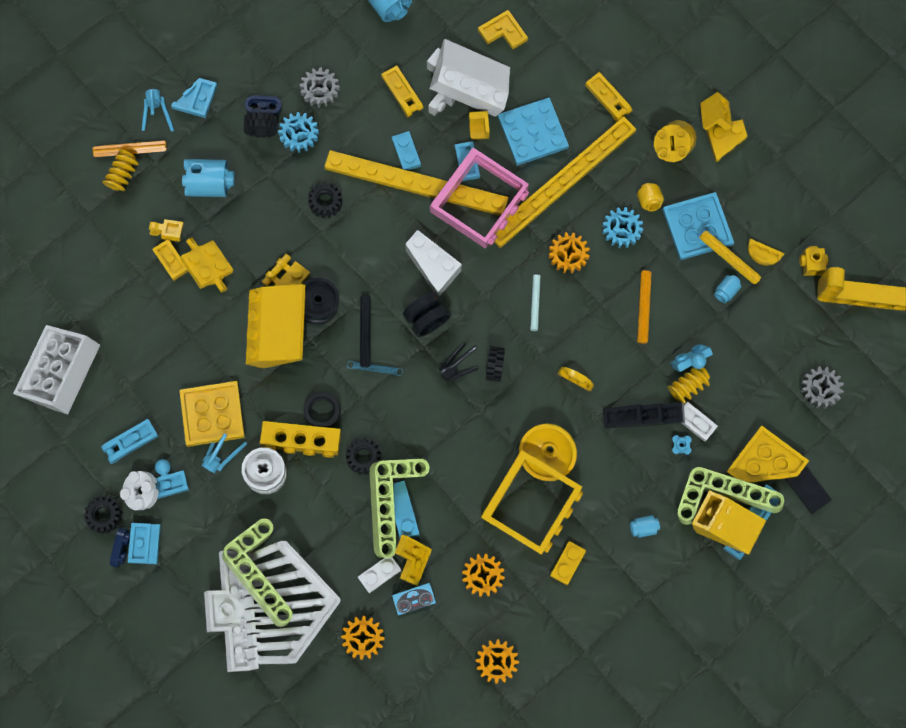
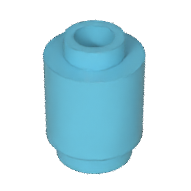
M727 275L715 289L714 296L722 303L731 301L740 290L741 281L734 275Z
M651 515L635 518L634 521H630L632 536L641 538L656 535L657 530H660L658 518L655 519Z

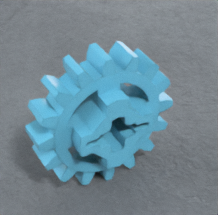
M297 112L296 116L290 114V119L283 118L285 124H279L282 130H278V134L281 136L280 142H284L285 148L290 146L291 152L296 148L298 153H300L302 148L308 151L307 146L314 147L313 141H318L316 135L319 134V130L316 129L318 126L316 122L313 123L312 116L307 119V113L300 116L299 112ZM306 125L309 126L311 132L309 131V129H306Z
M618 207L616 213L611 210L610 216H605L604 220L606 222L602 224V227L605 229L602 233L607 234L606 241L612 240V246L617 243L618 248H621L622 244L628 248L629 243L635 245L636 240L640 239V233L643 232V228H641L643 221H638L639 214L633 215L634 210H631L629 213L627 212V207L623 211ZM611 222H613V230L610 228ZM633 225L635 227L634 234L632 233L633 231L631 229Z

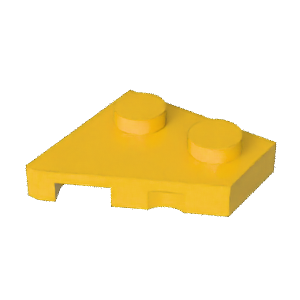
M743 119L733 121L732 128L727 131L720 125H715L706 130L715 162L720 161L724 155L731 152L747 138Z

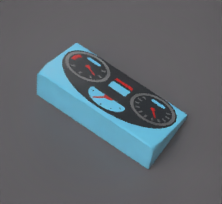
M430 583L392 595L398 616L436 603Z

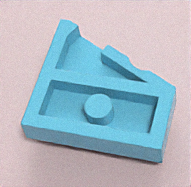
M199 78L193 83L191 88L183 93V96L177 102L174 101L171 107L181 112L206 118L218 85L216 82Z

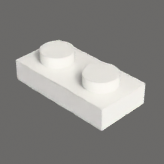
M689 402L684 405L685 423L682 424L705 442L718 426Z
M393 557L384 558L358 576V579L370 594L401 572V569Z

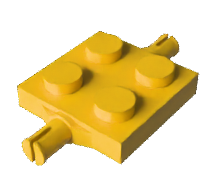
M193 237L187 239L186 243H188L192 250L181 255L180 260L199 288L202 289L208 285L216 284L221 293L225 292L228 288L222 279L232 274L233 268L213 240L198 246Z

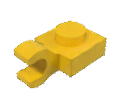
M164 219V224L150 222V235L158 236L161 234V239L180 242L184 225L183 222Z

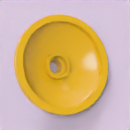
M548 423L536 425L527 431L520 442L519 453L523 450L564 476L570 473L576 463L577 447L575 441L565 429L558 425ZM548 446L553 447L554 451L550 452ZM525 460L523 467L533 477L543 481L559 480L528 460Z

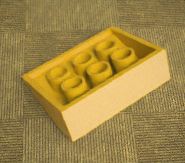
M305 285L267 286L249 290L247 365L264 369L302 360Z

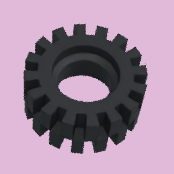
M267 112L247 113V115H244L243 131L246 135L256 136V138L275 136L277 134V117Z
M323 182V185L318 183L316 188L313 186L311 188L312 191H309L308 197L312 213H315L317 217L320 215L324 219L325 216L331 218L332 214L334 216L337 215L336 212H340V207H342V195L337 186H333L330 182L328 185L326 182ZM321 195H330L333 199L332 203L329 206H321L318 203Z
M490 346L486 380L501 382L505 348Z
M358 438L355 442L352 441L346 452L349 468L360 475L361 473L368 475L371 465L374 462L381 461L380 448L376 442L374 443L373 440H367L366 438L361 440ZM362 449L368 450L371 453L370 461L367 463L358 462L356 459L358 451Z
M99 496L98 499L94 498L93 502L89 501V506L85 507L86 513H84V517L86 518V524L92 530L102 534L104 532L110 533V530L114 531L115 527L120 525L119 521L122 520V510L113 499ZM100 508H108L110 510V518L106 522H99L96 519V513Z

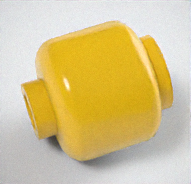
M645 183L637 192L638 200L644 210L656 211L663 204L664 197L657 184Z

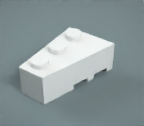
M418 230L406 243V252L424 276L425 281L433 292L436 291L441 296L461 272L462 264Z

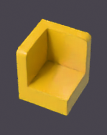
M488 111L469 112L471 140L489 139Z

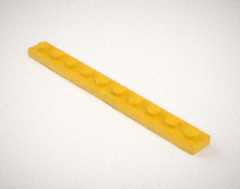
M622 117L523 202L516 213L508 217L506 227L497 232V239L494 243L499 248H502L636 132V128L625 117Z
M331 150L325 164V170L434 199L448 182ZM459 184L447 202L501 216L506 209L509 197Z

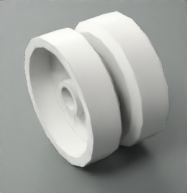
M258 448L252 450L245 457L242 463V475L247 485L253 491L259 494H271L277 492L284 485L287 479V468L282 457L275 450Z

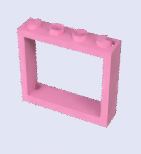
M472 148L431 203L430 212L486 249L489 244L492 245L497 239V232L506 227L508 217L516 213L519 208L517 206L518 203L527 198L529 184L475 148ZM475 163L518 190L516 196L486 237H483L442 209Z

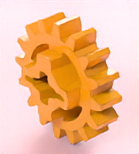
M566 232L563 238L561 235H558V241L552 240L553 246L549 247L551 252L549 253V258H553L552 265L557 264L556 270L563 268V273L570 270L571 274H573L575 268L580 271L581 265L586 266L587 262L585 260L589 259L590 255L587 253H589L590 248H585L587 241L581 242L582 236L575 238V233L568 236ZM571 247V255L567 259V251Z
M477 554V560L471 557L469 559L471 564L465 563L464 565L467 571H462V574L466 575L462 582H468L466 589L472 588V595L479 592V597H482L483 593L490 597V591L496 594V586L502 587L499 580L505 579L504 576L500 575L504 572V569H499L501 562L495 563V557L493 556L491 559H488L487 554L484 555V558ZM484 563L490 564L493 568L489 569ZM477 564V571L470 575L471 569ZM481 567L485 574L488 573L486 584L482 577H478L481 573ZM497 576L495 583L490 587V579ZM477 582L481 584L482 588L476 587L473 583Z
M365 616L362 617V621H359L357 617H355V623L348 621L350 627L343 628L346 635L341 636L342 639L346 640L342 646H348L346 653L353 652L352 657L354 659L357 655H360V660H363L365 655L371 659V653L378 655L376 649H382L383 646L380 644V641L385 640L384 637L380 636L384 632L383 629H377L380 625L379 622L373 624V618L366 621ZM360 625L356 633H351L355 627ZM367 625L374 629L376 635L370 634L367 631ZM362 633H365L366 637L372 639H366L364 643H361V641L357 638L360 637ZM350 641L358 644V651L351 646ZM375 642V645L370 650L366 651V647L370 643Z
M497 639L496 644H493L490 640L488 647L482 645L483 652H477L481 658L475 660L476 663H480V666L476 669L483 671L481 677L488 676L487 682L494 679L495 684H498L499 679H501L505 683L506 676L510 679L513 677L511 671L517 672L514 665L519 664V661L514 660L518 653L511 652L514 648L513 646L506 647L507 641L501 645L499 639ZM500 648L504 651H502L501 653H495L491 649ZM485 655L489 658V665L486 668L484 666ZM508 656L511 661L509 668L506 666V658ZM495 657L497 659L500 657L502 659L500 662L502 667L499 665L494 666L492 658ZM493 670H498L503 674L493 675L491 674V672Z

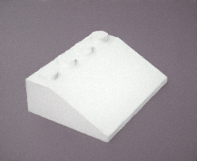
M444 39L429 89L480 111H488V114L496 117L504 110L509 94L510 67Z
M46 325L13 394L52 410L68 414L100 344L85 335Z

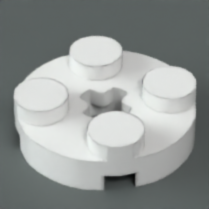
M133 471L129 474L120 492L121 498L129 508L145 510L155 504L159 494L155 485L157 483L156 478L146 471ZM139 487H142V494L138 493Z

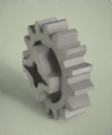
M322 67L319 68V71L313 68L311 74L306 72L307 78H301V96H305V102L310 100L311 106L317 103L318 108H320L321 104L327 107L328 101L334 103L333 97L338 98V91H340L339 80L335 79V73L329 74V69L323 72Z
M820 366L816 368V371L811 369L809 374L806 373L804 376L805 380L801 382V385L805 386L801 389V392L806 393L804 399H810L809 405L816 403V408H819L822 404L823 408L826 409L828 403L833 406L836 404L835 401L841 399L839 395L844 392L840 389L844 383L838 382L841 376L835 377V370L830 373L828 372V367L823 371ZM820 376L819 380H812L814 377ZM821 383H822V385H823V389H825L823 392H822V387L819 386ZM826 395H832V397L824 399Z

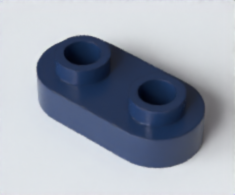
M253 95L245 100V109L247 113L251 114L253 112H267L277 116L282 111V104L280 99L274 96ZM253 105L258 106L256 109L251 108ZM271 106L276 107L274 110L270 109Z
M119 527L116 533L110 558V566L119 568L121 564L124 565L126 553L124 551L126 545H129L130 542L128 529Z

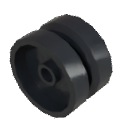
M311 278L303 283L305 285L304 321L313 325H324L330 322L337 314L339 293L335 285L329 280Z
M436 291L420 297L402 313L406 322L413 324L412 331L418 338L437 330L452 316L448 307L441 305L442 298Z

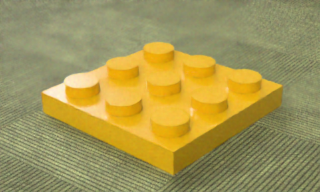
M237 381L180 390L187 447L219 442L224 433L227 434L224 441L245 438Z

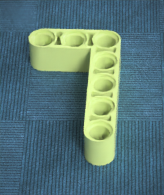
M386 460L374 462L370 467L374 552L380 558L393 557L396 551L393 478L425 476L430 468L426 460ZM417 463L421 466L420 473H417L415 470ZM398 464H400L403 468L401 474H399L396 470ZM379 465H382L384 468L382 475L377 470ZM381 484L385 487L383 495L378 490ZM382 504L386 507V513L384 515L380 512V506ZM383 524L387 526L386 534H382L381 532V526ZM384 544L388 546V552L386 554L382 552V546Z
M696 467L691 471L678 508V518L685 525L691 524L697 515L704 492H709V490L731 500L771 513H778L782 510L784 497L777 491L702 467ZM701 474L704 476V480L697 482L694 480V476ZM716 480L722 481L723 486L720 488H716L712 485V483ZM735 486H739L742 489V492L739 494H735L731 491V489ZM691 492L698 494V498L695 500H691L687 496ZM757 492L761 495V498L753 500L750 495ZM773 498L778 499L780 505L772 506L769 501ZM689 510L692 512V516L684 518L681 513Z
M261 519L225 546L222 559L276 626L284 627L292 619L291 608L248 557V554L265 542L273 531L272 522L268 519ZM265 526L268 529V533H261L258 527ZM250 538L253 544L247 546L243 543V539ZM234 550L237 553V557H229L227 551ZM245 565L249 568L250 572L242 573L239 567ZM259 581L262 584V588L255 589L252 586V582ZM270 596L274 598L275 603L273 605L267 604L265 597ZM277 613H286L287 620H280Z

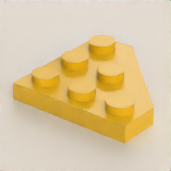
M761 426L726 473L733 478L749 483L793 478L801 473L809 460Z

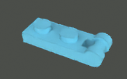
M146 419L103 444L101 448L104 453H107L110 464H113L159 436L149 419ZM118 445L120 450L115 453L113 448Z

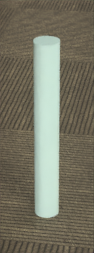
M533 275L531 331H538L540 275Z

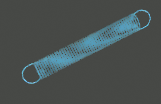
M370 364V367H352V369L358 370L369 369L374 367H387L383 370L372 371L378 373L397 371V369L394 367L375 366L373 364Z

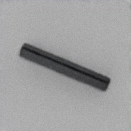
M362 295L360 297V366L370 367L371 297L369 295Z

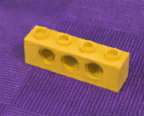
M263 421L260 445L262 448H270L275 451L276 449L284 450V453L295 454V451H299L308 456H314L315 453H319L323 457L334 458V455L339 456L341 429ZM278 435H286V440L284 442H277ZM299 436L306 438L303 444L296 443V439ZM323 438L325 444L323 446H316L315 441Z

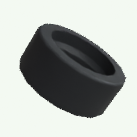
M318 392L311 395L305 402L303 409L308 424L316 427L332 428L337 424L341 415L339 402L333 395L326 392ZM325 400L331 403L334 412L330 420L318 422L312 417L311 408L317 401Z

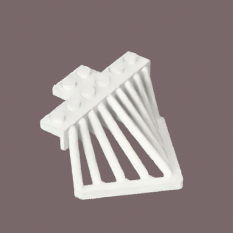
M279 541L249 553L248 557L254 561L279 550L284 557L256 565L257 568L262 572L292 563L297 569L296 571L268 576L266 579L270 584L305 577L311 584L275 590L280 596L319 592L324 597L286 602L291 609L324 607L321 611L293 614L290 622L313 620L310 626L267 630L256 629V626L274 623L269 617H255V613L264 612L259 604H254L255 599L223 561V551H220L222 590L204 592L207 632H225L227 672L259 669L258 664L296 663L340 603L338 595L287 541ZM227 551L229 557H237L235 551ZM245 565L239 567L242 573L250 572L249 568ZM259 581L252 582L253 587L262 586ZM278 615V618L282 621L287 620V615ZM302 635L299 641L260 643L256 639ZM292 649L287 656H259L257 652Z

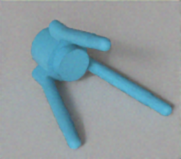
M157 89L147 90L145 92L146 99H144L142 131H145L148 106L150 107L151 115H154V108H158L159 104H161L171 132H173L174 128L165 105L164 97H161L160 91Z
M224 433L213 453L212 450L215 443L210 444L201 466L212 473H215L216 470L221 472L222 468L247 445V442H243L223 462L219 463L221 459L216 455L227 437V434Z

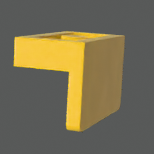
M719 92L701 102L703 129L708 130L716 124L726 131L732 128L729 101Z

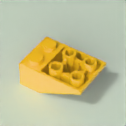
M709 490L692 522V526L696 533L749 555L766 520L729 498Z

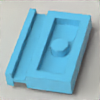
M131 523L128 563L158 565L160 524Z

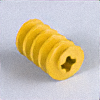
M120 149L118 151L120 155H116V161H113L112 168L108 170L110 174H106V180L102 181V183L112 190L125 191L126 189L122 184H129L125 178H132V175L128 172H135L136 170L132 165L138 166L139 163L135 160L136 158L133 154Z
M704 367L702 369L692 368L690 373L686 372L684 377H679L678 382L674 381L672 386L669 385L667 388L677 401L685 404L684 397L691 400V392L694 395H698L697 388L701 391L704 390L702 384H705L707 387L710 386L708 381L710 376Z

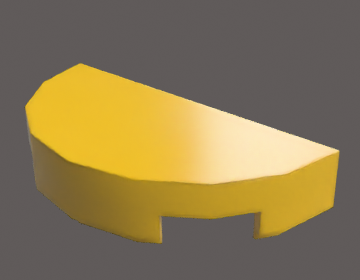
M749 239L748 253L758 264L765 266L774 265L785 254L753 239Z
M561 367L557 373L559 376L589 392L594 387L590 379L573 369Z

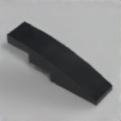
M682 402L650 405L636 404L603 409L604 428L685 423L684 403Z

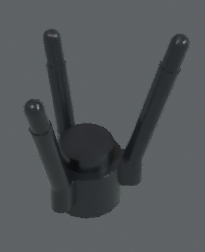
M463 342L441 364L442 367L438 370L446 381L450 379L455 381L459 377L479 369L476 366L456 374L459 371L456 365L478 348L477 345L469 349L456 361L451 362L466 345Z

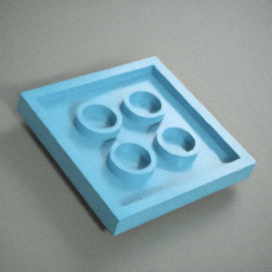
M550 98L498 114V120L516 166L569 148Z
M716 192L662 208L680 260L714 251L699 238L704 231L711 233L726 247L734 244Z

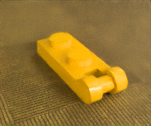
M397 65L381 74L382 79L401 106L406 117L413 115L412 113L416 110L420 111L423 109L421 101ZM412 100L414 104L408 106L407 102Z
M600 72L585 83L588 90L608 110L616 122L625 114L628 115L632 112L631 106ZM618 104H619L620 107H621L620 110H617V109L615 108Z

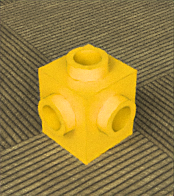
M810 246L800 255L799 264L803 267V276H822L828 265V255L825 254V248Z

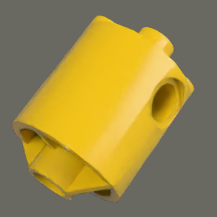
M675 120L669 122L656 133L654 138V148L658 157L668 162L682 160L694 149L697 139L696 132L685 121Z

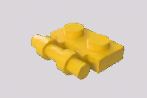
M285 254L276 261L275 267L265 274L266 277L262 283L266 287L271 282L275 286L303 284L311 274L296 261L290 267L287 263L291 257ZM283 269L286 273L281 279L277 278L276 276Z

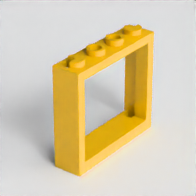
M521 450L481 518L542 555L544 551L548 553L553 545V542H551L554 534L556 536L559 535L563 528L561 522L564 517L566 519L570 517L574 510L571 508L573 502H579L584 492L581 491V485ZM525 460L574 488L540 546L492 517Z

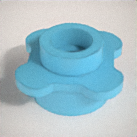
M675 435L672 438L674 442L672 452L674 454L684 453L688 455L691 453L690 442L692 439L690 436L679 437Z

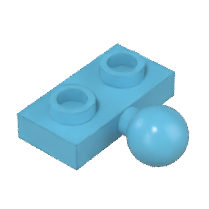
M699 344L694 346L692 351L677 355L675 360L670 363L673 369L679 372L690 366L702 369L706 365V358L713 355L710 347Z
M161 459L155 464L156 472L161 475V477L156 478L157 483H155L156 489L159 492L157 499L189 491L184 470L168 474L171 465L165 459Z

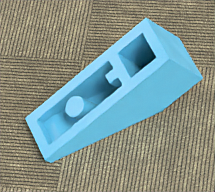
M405 481L393 483L395 523L399 538L402 535L409 536L412 539L420 537Z

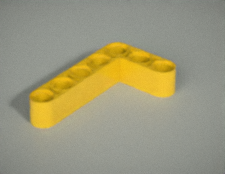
M839 267L828 268L818 280L817 300L906 310L905 287L844 281L845 270Z

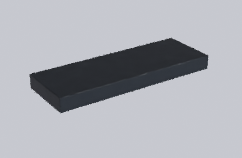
M807 466L804 467L797 477L785 478L811 515L832 501Z

